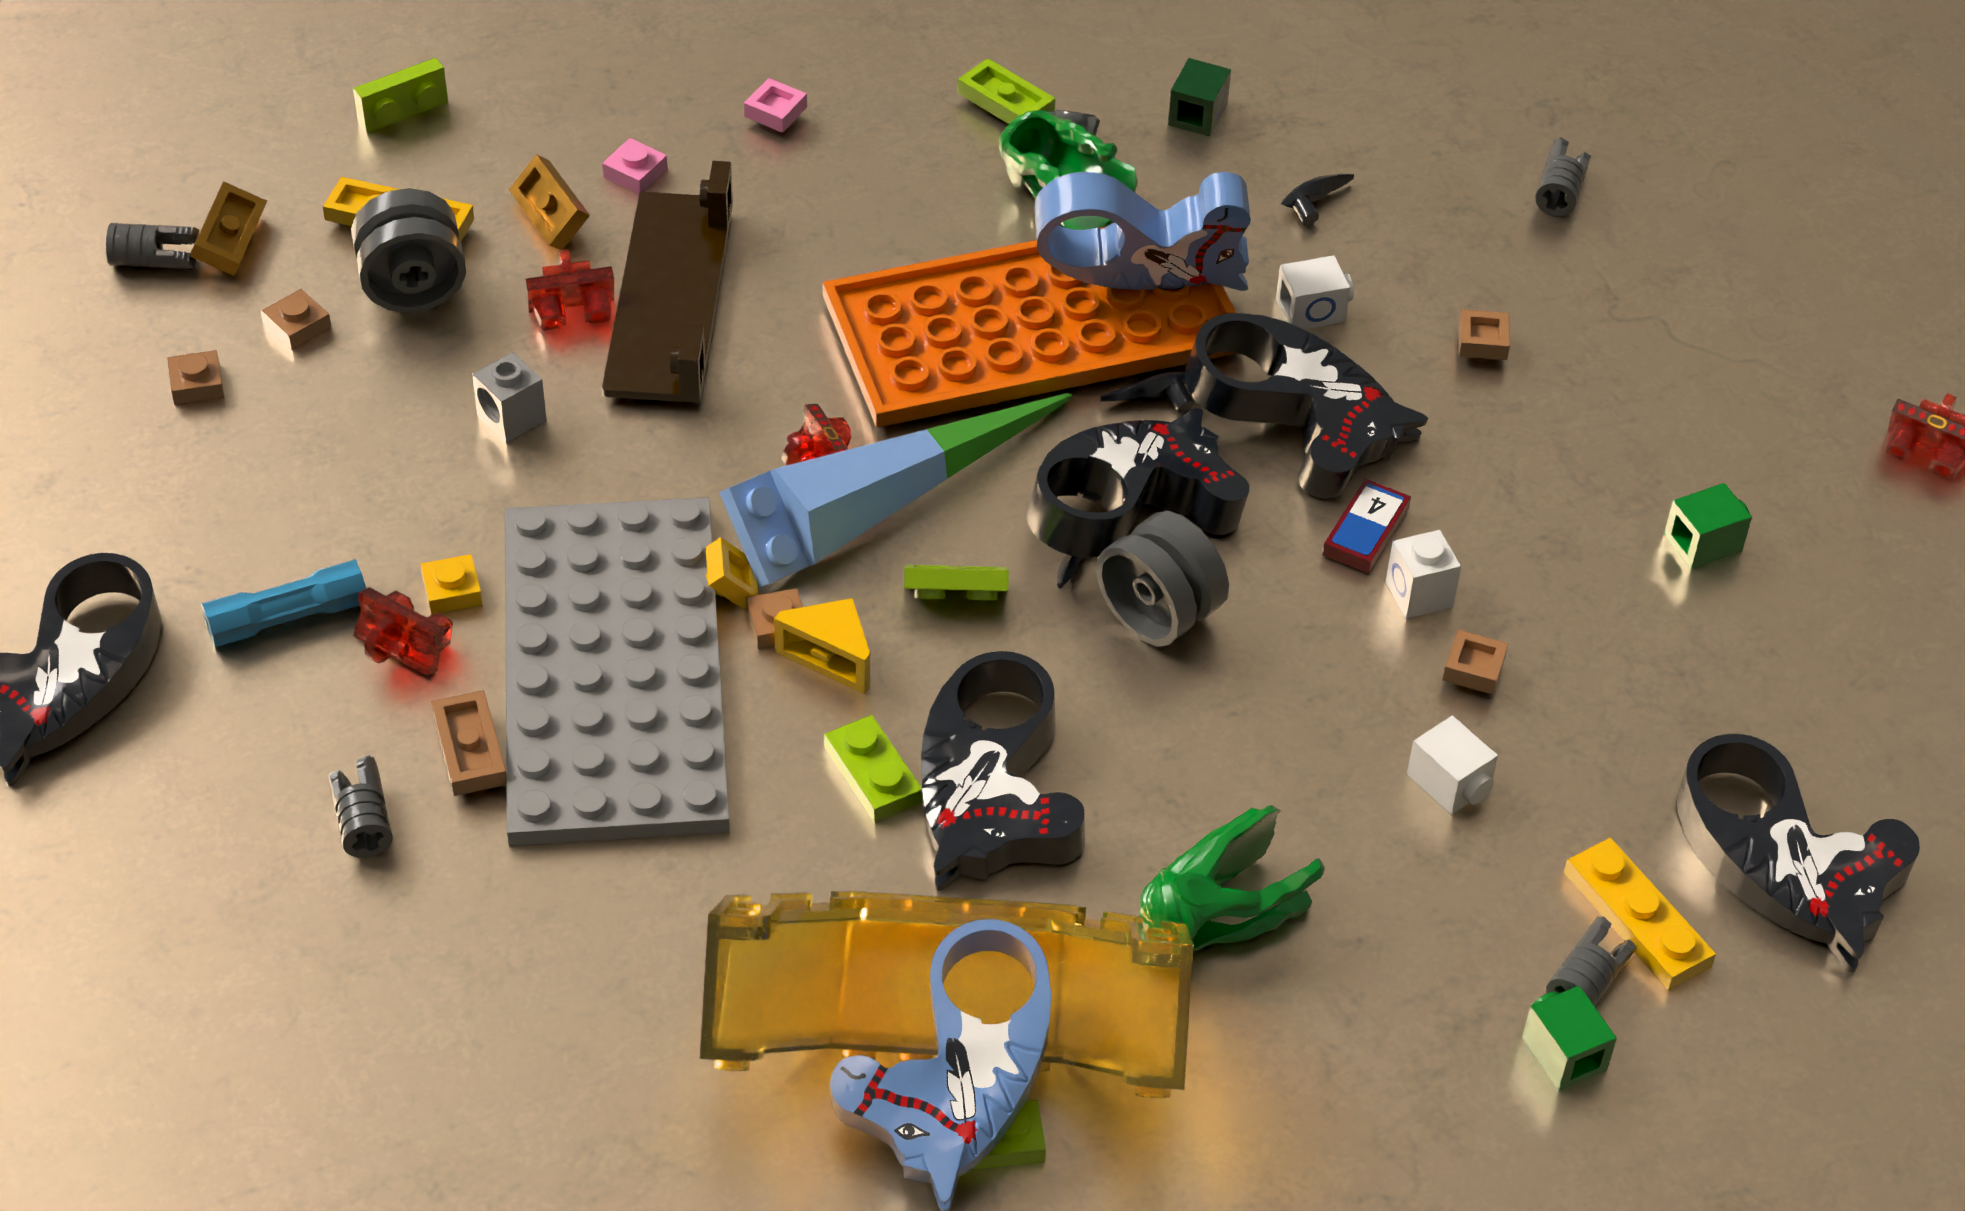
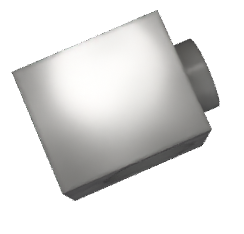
M514 352L472 374L477 416L505 443L514 440L547 421L543 380Z

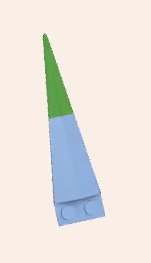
M1065 393L779 467L720 491V496L758 586L762 587L821 561L1071 399L1072 395Z

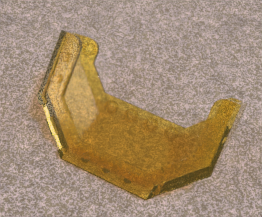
M844 890L831 891L830 902L812 903V893L807 892L771 893V900L766 905H761L758 902H751L750 895H725L708 914L700 1059L714 1060V1068L724 1071L750 1070V1061L760 1060L767 1053L817 1049H842V1058L862 1055L875 1060L877 1052L900 1053L899 1061L901 1062L906 1060L932 1059L935 1055H938L930 997V968L934 953L943 939L956 928L976 920L997 919L1019 926L1029 933L1041 947L1047 961L1051 987L1048 1044L1040 1072L1050 1071L1051 1063H1063L1122 1076L1124 1083L1135 1086L1134 1094L1140 1097L1169 1098L1171 1096V1089L1185 1090L1194 944L1187 925L1184 923L1162 921L1161 928L1148 927L1145 929L1143 928L1142 916L1107 911L1103 912L1101 921L1087 919L1086 907L1071 904ZM981 951L964 957L951 968L943 984L951 1002L964 1013L980 1018L982 1024H999L1009 1021L1010 1015L1022 1008L1034 991L1033 980L1026 968L1013 957L996 951Z

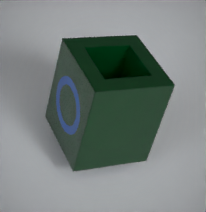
M1188 58L1170 91L1168 125L1210 137L1228 104L1231 69Z

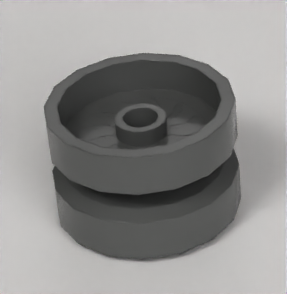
M411 188L393 190L369 200L356 213L351 227L362 290L373 303L390 311L404 313L425 311L447 302L461 288L466 276L465 258L462 244L459 240L455 213L444 199L424 190Z
M1170 511L1153 514L1139 524L1130 535L1122 536L1104 549L1097 558V580L1100 591L1111 612L1133 635L1141 641L1156 647L1172 644L1188 632L1195 622L1204 620L1219 609L1228 599L1229 580L1225 564L1214 544L1199 527L1184 516Z

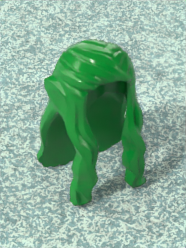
M1044 110L1028 111L1017 116L1000 134L999 150L1002 160L1006 165V172L1011 184L1014 187H1026L1035 199L1041 189L1049 182L1061 176L1077 172L1106 174L1117 179L1133 192L1136 191L1138 184L1136 169L1133 165L1121 162L1114 157L1117 153L1115 144L1104 143L1100 138L1089 133L1083 126L1069 119H1062ZM1079 216L1068 219L1059 225L1067 229L1087 230L1105 227L1114 222L1098 216Z
M1273 805L1266 806L1261 810L1253 807L1231 822L1212 830L1195 846L1177 857L1167 868L1161 869L1151 882L1144 887L1140 895L1141 925L1152 943L1163 954L1173 960H1179L1213 943H1232L1250 940L1262 933L1275 930L1287 919H1293L1302 915L1311 908L1312 900L1306 889L1324 874L1325 866L1319 858H1316L1308 866L1281 881L1268 885L1261 891L1247 892L1221 887L1266 854L1275 834L1274 828L1277 814L1281 811ZM1221 916L1253 917L1233 925L1211 921V919Z

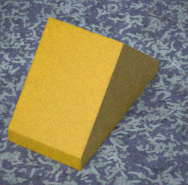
M853 598L784 610L775 616V653L863 694L869 690L870 651Z

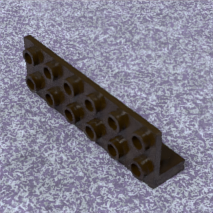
M712 161L709 180H701L700 195L641 192L639 194L602 383L603 396L700 403L733 207L731 162Z

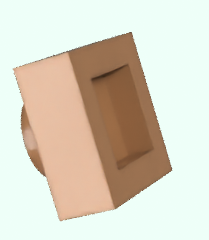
M302 289L261 310L263 324L291 350L332 328L329 313Z
M1461 309L1458 322L1459 357L1507 360L1510 349L1509 313Z
M217 350L167 357L174 405L224 398Z
M797 588L746 597L747 613L757 648L763 649L775 646L774 618L780 611L803 607Z
M1458 629L1445 665L1442 680L1494 694L1509 643Z

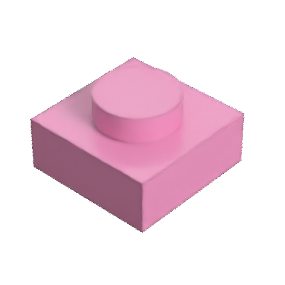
M768 78L744 102V117L783 133L807 108V93Z
M629 138L602 163L603 177L640 194L668 169L667 155Z

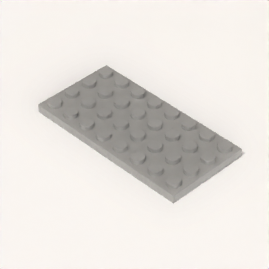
M709 497L505 508L507 837L509 846L730 832L715 590L708 586L706 578V546L712 543Z

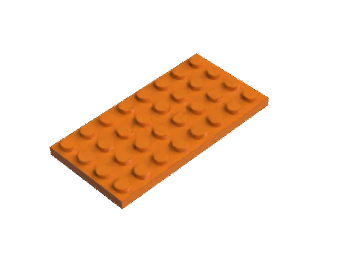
M1037 240L823 282L824 300L876 428L1184 365L1188 362L1200 328L1208 320L1218 315L1236 313L1224 287L1211 283L1162 290L1160 287L1154 288V290H1125L1084 283L1063 274L1048 264L1039 254ZM1217 352L1208 355V357L1213 359L1237 353Z

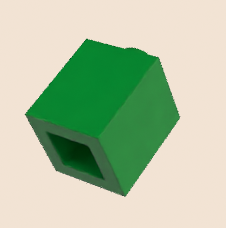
M1721 483L1673 500L1664 536L1692 569L1743 551L1752 516L1746 504L1742 500L1737 499L1725 483Z
M1580 986L1562 993L1549 992L1539 997L1530 1005L1522 1039L1558 1091L1607 1071L1617 1040L1615 1034Z

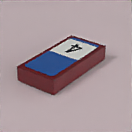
M1364 479L1324 542L1322 555L1369 574L1410 507L1411 496Z

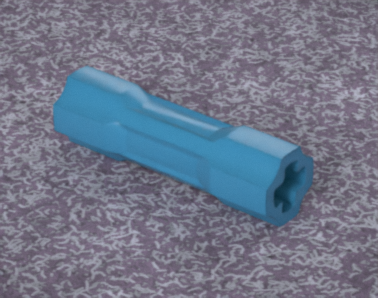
M353 559L316 570L307 578L255 593H235L201 603L213 646L219 647L253 637L267 627L316 613L332 614L369 603L362 572L357 560Z

